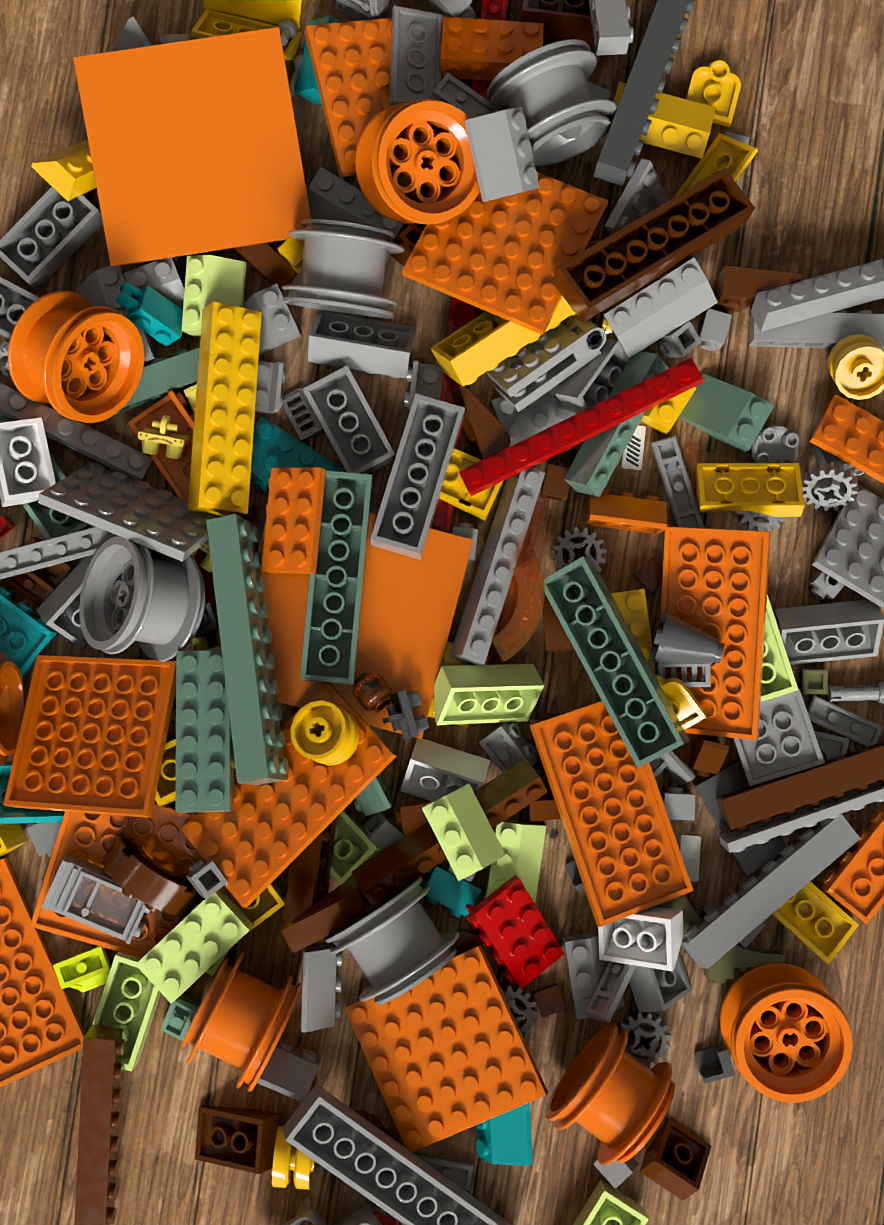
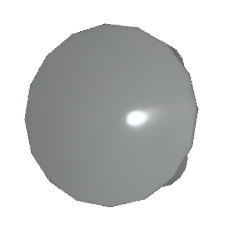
M770 425L763 428L752 445L754 463H795L798 456L799 437L796 433H792L790 429L782 425Z

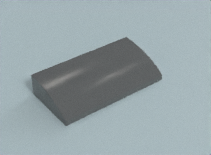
M738 760L720 769L718 774H711L710 777H705L693 784L720 834L731 829L724 825L716 797L749 786ZM779 835L770 838L766 843L753 844L741 852H731L742 874L748 876L781 855L780 852L786 846Z

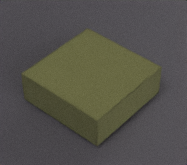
M800 669L801 694H828V669Z

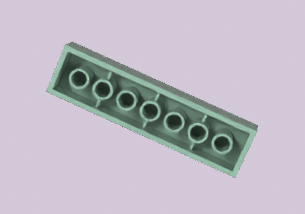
M326 471L316 574H310L300 674V680L345 685L355 684L373 485L371 474Z
M583 556L541 580L539 583L637 768L689 742L690 740L592 558Z

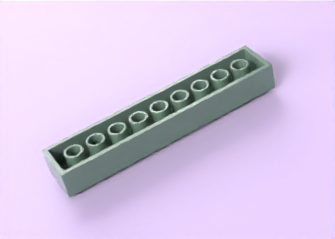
M237 514L206 520L237 783L261 785L287 780L286 773L289 772V764L284 757L283 747H285L286 740L280 727L282 710L277 703L276 695L279 693V685L277 680L274 679L273 671L276 661L270 647L272 632L267 623L269 607L264 599L266 583L261 576L262 555L258 551L257 544L260 540V534L254 524Z

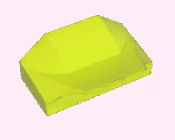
M100 946L72 955L53 965L61 989L71 987L82 993L106 984L108 973L111 969L106 950Z

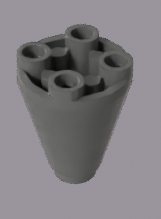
M662 611L658 626L663 628H657L653 643L657 644L658 647L652 646L649 661L659 664L720 663L725 643L719 642L718 638L677 615Z

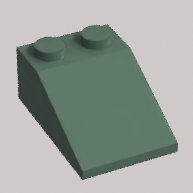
M703 374V383L696 386L697 389L678 418L742 454L750 450L775 405L749 391Z
M379 774L353 800V803L359 813L363 811L365 816L391 808L394 799L381 774Z

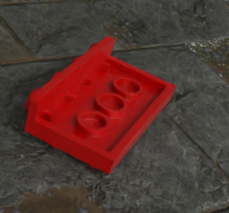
M516 875L475 907L470 903L465 906L469 913L466 918L475 929L478 927L481 932L478 935L479 939L487 948H491V958L498 966L501 965L504 970L501 973L510 985L515 983L523 989L565 954L520 878Z

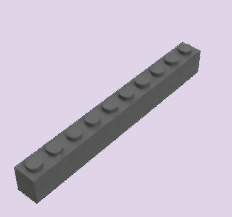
M657 0L598 159L594 177L621 186L624 185L626 176L632 177L637 163L632 161L634 155L638 157L644 144V141L640 140L641 135L647 136L652 121L647 118L649 114H655L659 99H656L655 96L657 93L662 94L667 80L662 78L663 74H669L674 61L673 58H670L671 53H677L681 38L677 37L678 33H684L688 19L684 18L685 14H691L695 0Z

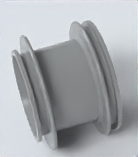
M576 39L563 40L533 50L504 68L491 81L487 89L491 112L494 113L498 109L523 108L535 168L553 166L585 152L602 140L610 130L611 121L615 116L617 106L611 100L594 98L587 79L596 67L597 57L591 52L589 45L585 41Z
M323 219L302 220L301 226L306 229H296L288 232L290 237L304 241L300 285L282 286L284 291L289 292V297H283L284 303L351 315L380 318L394 317V313L390 312L389 308L397 306L398 303L395 300L382 297L387 254H400L405 250L402 246L389 242V240L394 239V233L367 225Z
M121 536L110 538L97 550L84 577L79 605L80 624L83 635L91 647L108 654L120 653L127 649L134 641H138L142 651L150 660L168 661L176 656V651H181L191 642L200 626L205 607L204 579L192 555L183 562L165 554H161L155 560L152 559L148 548Z
M421 876L374 907L370 904L367 906L368 911L348 926L325 938L327 943L332 941L334 943V946L330 949L331 954L348 948L370 982V985L360 994V1001L376 997L375 1002L377 1005L387 1003L430 977L457 953L455 947L450 946L459 938L460 933L453 931L441 936L419 902L431 888L429 885L420 886V883L423 881Z

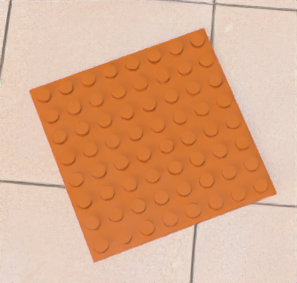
M279 27L73 57L111 267L294 239L288 235L289 231L306 229L301 226L302 220L311 219Z
M370 513L355 680L363 673L368 675L378 673L389 684L392 694L406 690V692L418 691L421 705L412 707V713L414 718L425 715L427 718L434 694V684L440 671L473 539L430 529L421 560L371 546L370 538L378 515ZM263 533L258 548V551L261 553V555L263 554L264 548ZM261 571V576L266 583L264 599L269 607L267 623L272 632L270 647L276 661V666L273 668L274 679L277 680L279 685V693L276 694L277 702L302 708L325 684L322 682L300 680L310 574H271ZM330 683L369 726L394 732L391 722L384 724L382 720L389 717L387 706L393 705L392 699L379 712L374 710L367 711L353 695L356 684ZM424 731L420 732L419 736L415 738L422 739Z

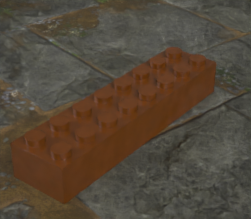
M723 168L558 266L552 283L583 323L745 225L755 207L726 169Z

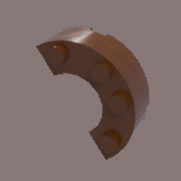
M120 832L103 857V871L123 888L121 890L122 893L128 898H137L144 902L145 907L152 912L157 913L160 910L184 917V915L192 912L201 898L186 877L189 874L188 872L178 874L163 868L145 854L141 844Z

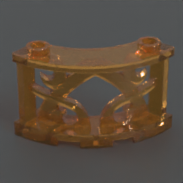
M532 557L513 568L514 609L504 629L492 638L491 646L500 662L508 660L521 650L533 635L541 618L544 606V582L536 557Z

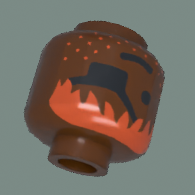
M363 673L355 680L356 686L354 687L353 695L365 710L379 712L391 702L392 689L380 674L371 673L368 675Z

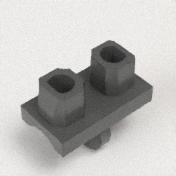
M406 690L391 695L393 705L387 706L389 717L382 719L384 724L391 722L393 731L401 730L404 740L419 736L420 732L429 728L425 715L414 718L412 713V707L421 705L418 691L406 692Z

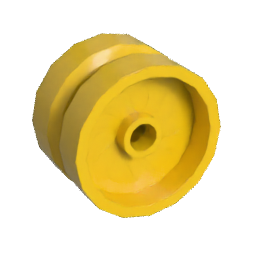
M863 334L850 335L840 340L832 348L828 357V371L840 392L849 398L860 400L871 398L884 389V350L871 336Z
M323 700L310 702L302 707L295 715L291 726V740L295 749L304 757L328 766L341 764L349 759L356 750L360 739L359 726L355 718L346 710Z
M279 1126L274 1148L272 1187L286 1188L290 1183L291 1173L294 1171V1185L296 1189L309 1190L312 1174L315 1169V1161L287 1142L283 1126Z

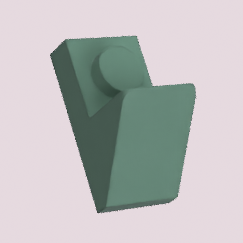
M181 994L170 1005L160 1030L183 1041L201 1003Z

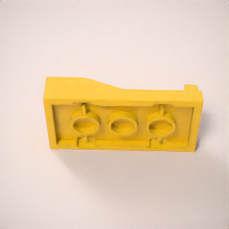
M454 449L440 499L486 521L504 481L470 496L459 472L482 460ZM463 500L472 505L469 507L460 503L459 501Z
M697 463L696 494L699 501V512L752 511L774 517H801L805 504L799 463Z

